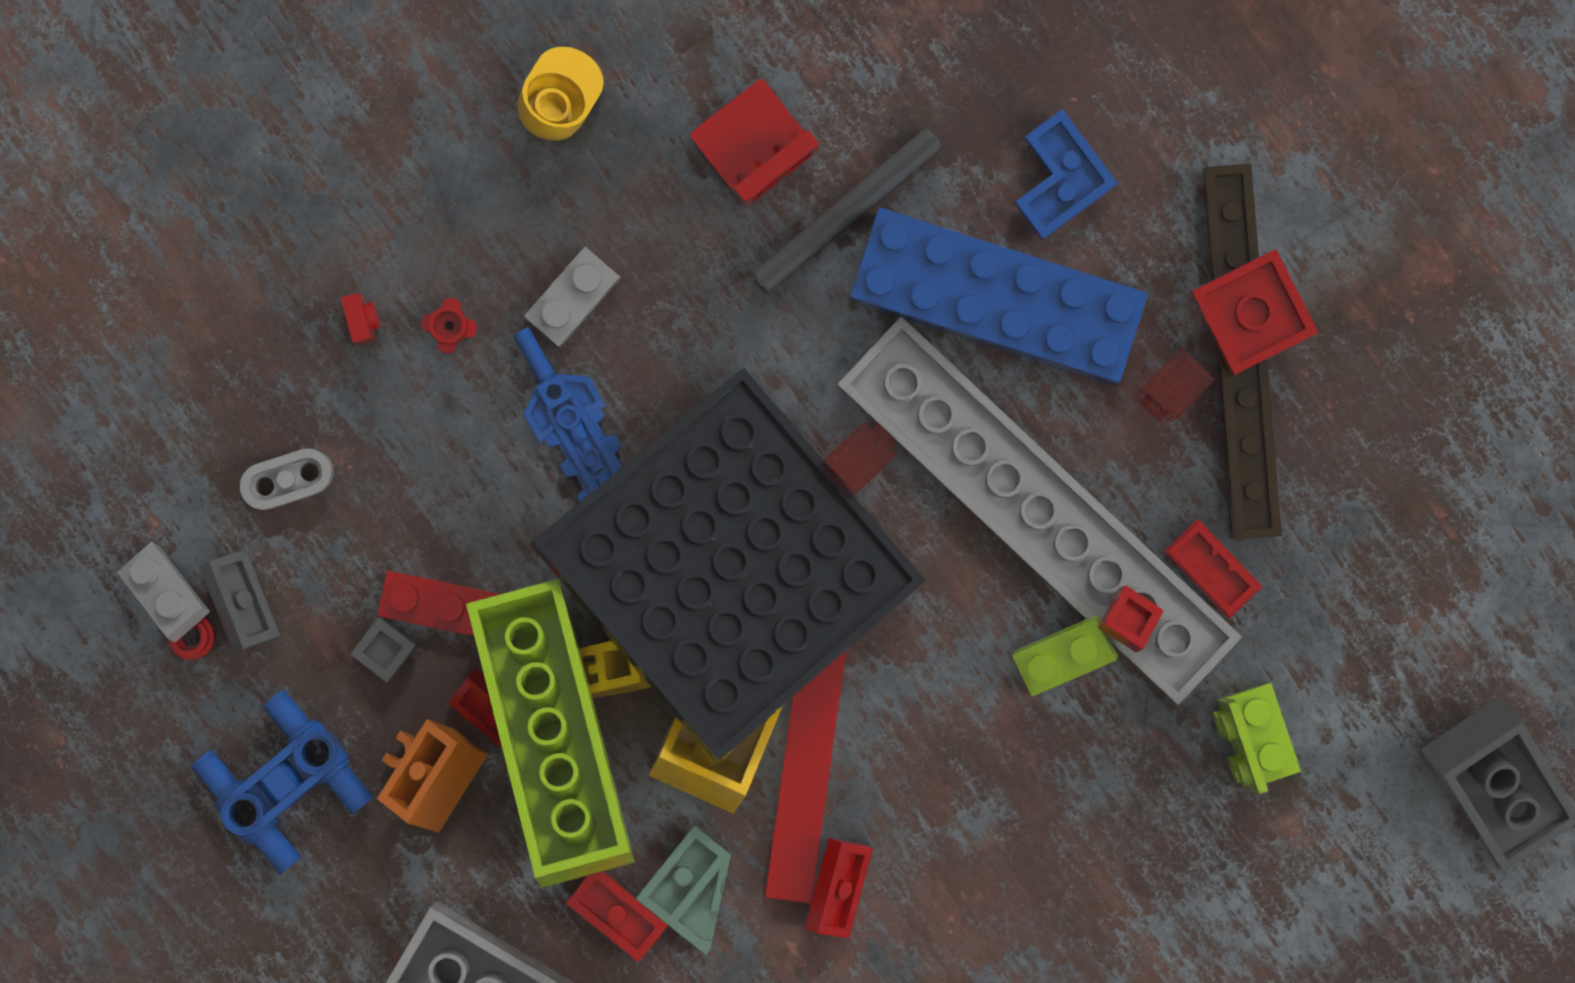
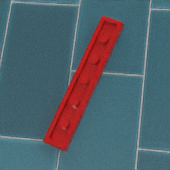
M846 651L792 697L765 891L766 898L809 904L812 901Z

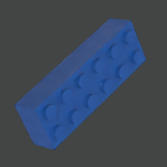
M879 207L849 302L899 318L902 316L908 321L1115 386L1121 381L1148 293Z

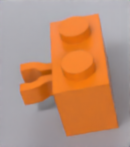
M426 719L416 737L401 730L396 736V739L405 746L406 753L403 758H398L389 753L384 755L381 761L389 767L395 768L377 799L406 823L439 833L488 756V753L460 731Z

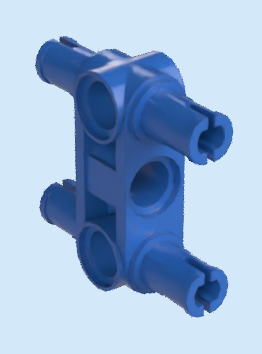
M285 690L278 692L262 707L289 738L286 741L287 746L246 781L243 779L238 781L213 750L205 753L190 766L215 796L216 800L213 803L216 805L215 809L221 815L225 828L231 833L237 834L244 844L247 843L250 846L254 843L279 875L283 874L302 857L275 826L278 823L276 818L318 783L321 786L326 783L352 815L373 798L372 794L348 767L350 763L349 756L343 750L338 737L328 731L320 721L317 722L315 718L310 721ZM313 739L322 740L329 748V757L325 764H315L307 755L308 744ZM240 800L250 801L255 806L257 816L253 824L247 825L238 820L235 809Z

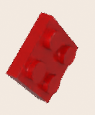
M1277 249L1190 292L1231 376L1319 333Z

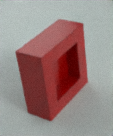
M360 293L341 297L352 343L362 346L376 342L374 330L380 329L381 324L375 303L373 301L367 303L365 296Z
M1125 585L1117 590L1097 628L1134 652H1139L1144 649L1164 610Z

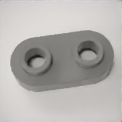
M301 449L249 467L242 475L240 492L245 502L253 508L261 510L275 509L324 492L332 483L334 468L329 457L323 452L315 449ZM313 463L317 466L319 473L315 480L307 481L303 476V469L306 465ZM264 478H270L274 483L273 492L267 496L262 495L259 491V483Z

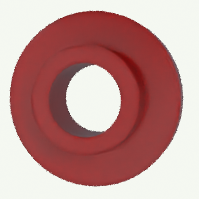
M205 617L193 627L200 634V639L196 645H189L185 641L184 636L176 643L167 638L168 645L175 655L185 660H195L204 657L210 652L215 641V631L210 621Z

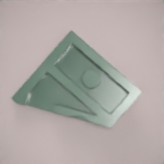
M694 824L637 895L636 900L703 954L707 955L712 945L731 852Z

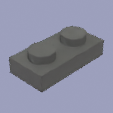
M246 549L211 560L199 566L233 653L280 636Z

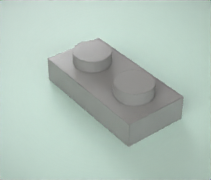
M584 247L524 317L561 348L621 277L587 247Z
M152 541L117 571V574L160 630L174 643L210 613L209 609L160 546Z

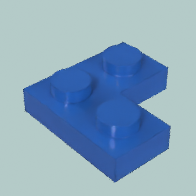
M1063 109L1024 137L1026 143L1051 176L1015 201L1014 204L1042 241L1117 186L1118 182Z

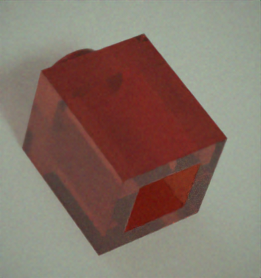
M1180 347L1137 390L1144 397L1140 404L1159 422L1164 417L1168 421L1173 422L1191 406L1215 379Z
M863 422L823 461L856 495L897 456L891 449L897 442L879 423L871 428L866 422Z

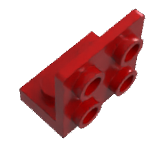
M763 79L757 80L690 134L692 141L745 208L749 207L818 153L820 145L808 129L804 132Z

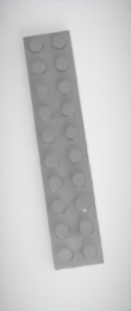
M902 316L837 384L842 391L1085 619L1098 614L1102 620L1117 590L1125 585L1163 609L1164 612L1144 649L1139 652H1134L1110 635L1108 636L1113 646L1176 705H1179L1242 638L1236 630Z

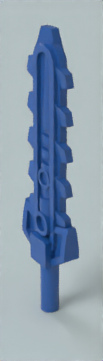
M527 327L514 334L513 338L538 380L539 385L536 386L523 415L540 444L545 440L548 447L560 446L567 458L560 465V468L565 477L577 476L583 487V490L577 495L579 502H581L622 468L615 455L622 445L616 435L605 437L598 424L605 416L601 408L607 406L591 378L560 373L556 375L530 328Z

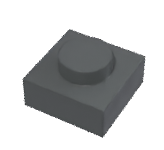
M378 617L350 655L388 683L418 645L384 618Z

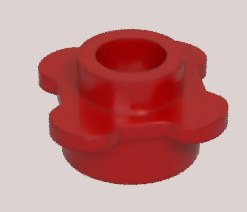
M454 298L444 300L442 307L434 311L433 314H426L421 322L422 329L432 334L437 341L438 350L444 354L453 353L459 342L465 338H472L477 333L476 322L465 316L461 311L462 305L460 301ZM447 322L454 324L452 330H446L445 324Z

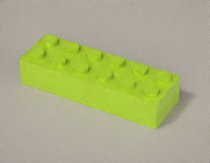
M559 579L467 603L536 881L541 888L634 863L635 860L568 603Z

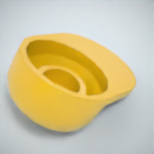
M555 47L545 51L525 79L518 97V116L525 129L534 136L547 141H560L572 136L584 123L603 90L604 81L599 66L590 56L571 47Z

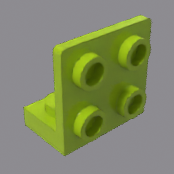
M1270 682L1216 699L1219 711L1213 712V719L1221 739L1226 738L1231 744L1234 755L1228 757V763L1237 784L1242 783L1243 787L1260 795L1268 792L1266 783L1301 772L1273 686Z

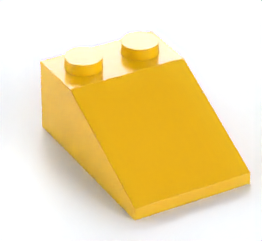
M782 707L717 763L713 761L674 715L648 776L734 814L748 792Z

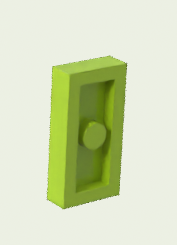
M1098 614L1013 652L1012 657L1032 697L1117 660L1118 654L1108 634L1097 628L1101 621Z

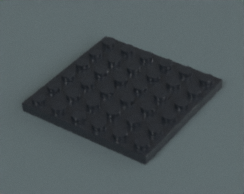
M742 368L530 544L715 763L720 761L926 581L745 368Z

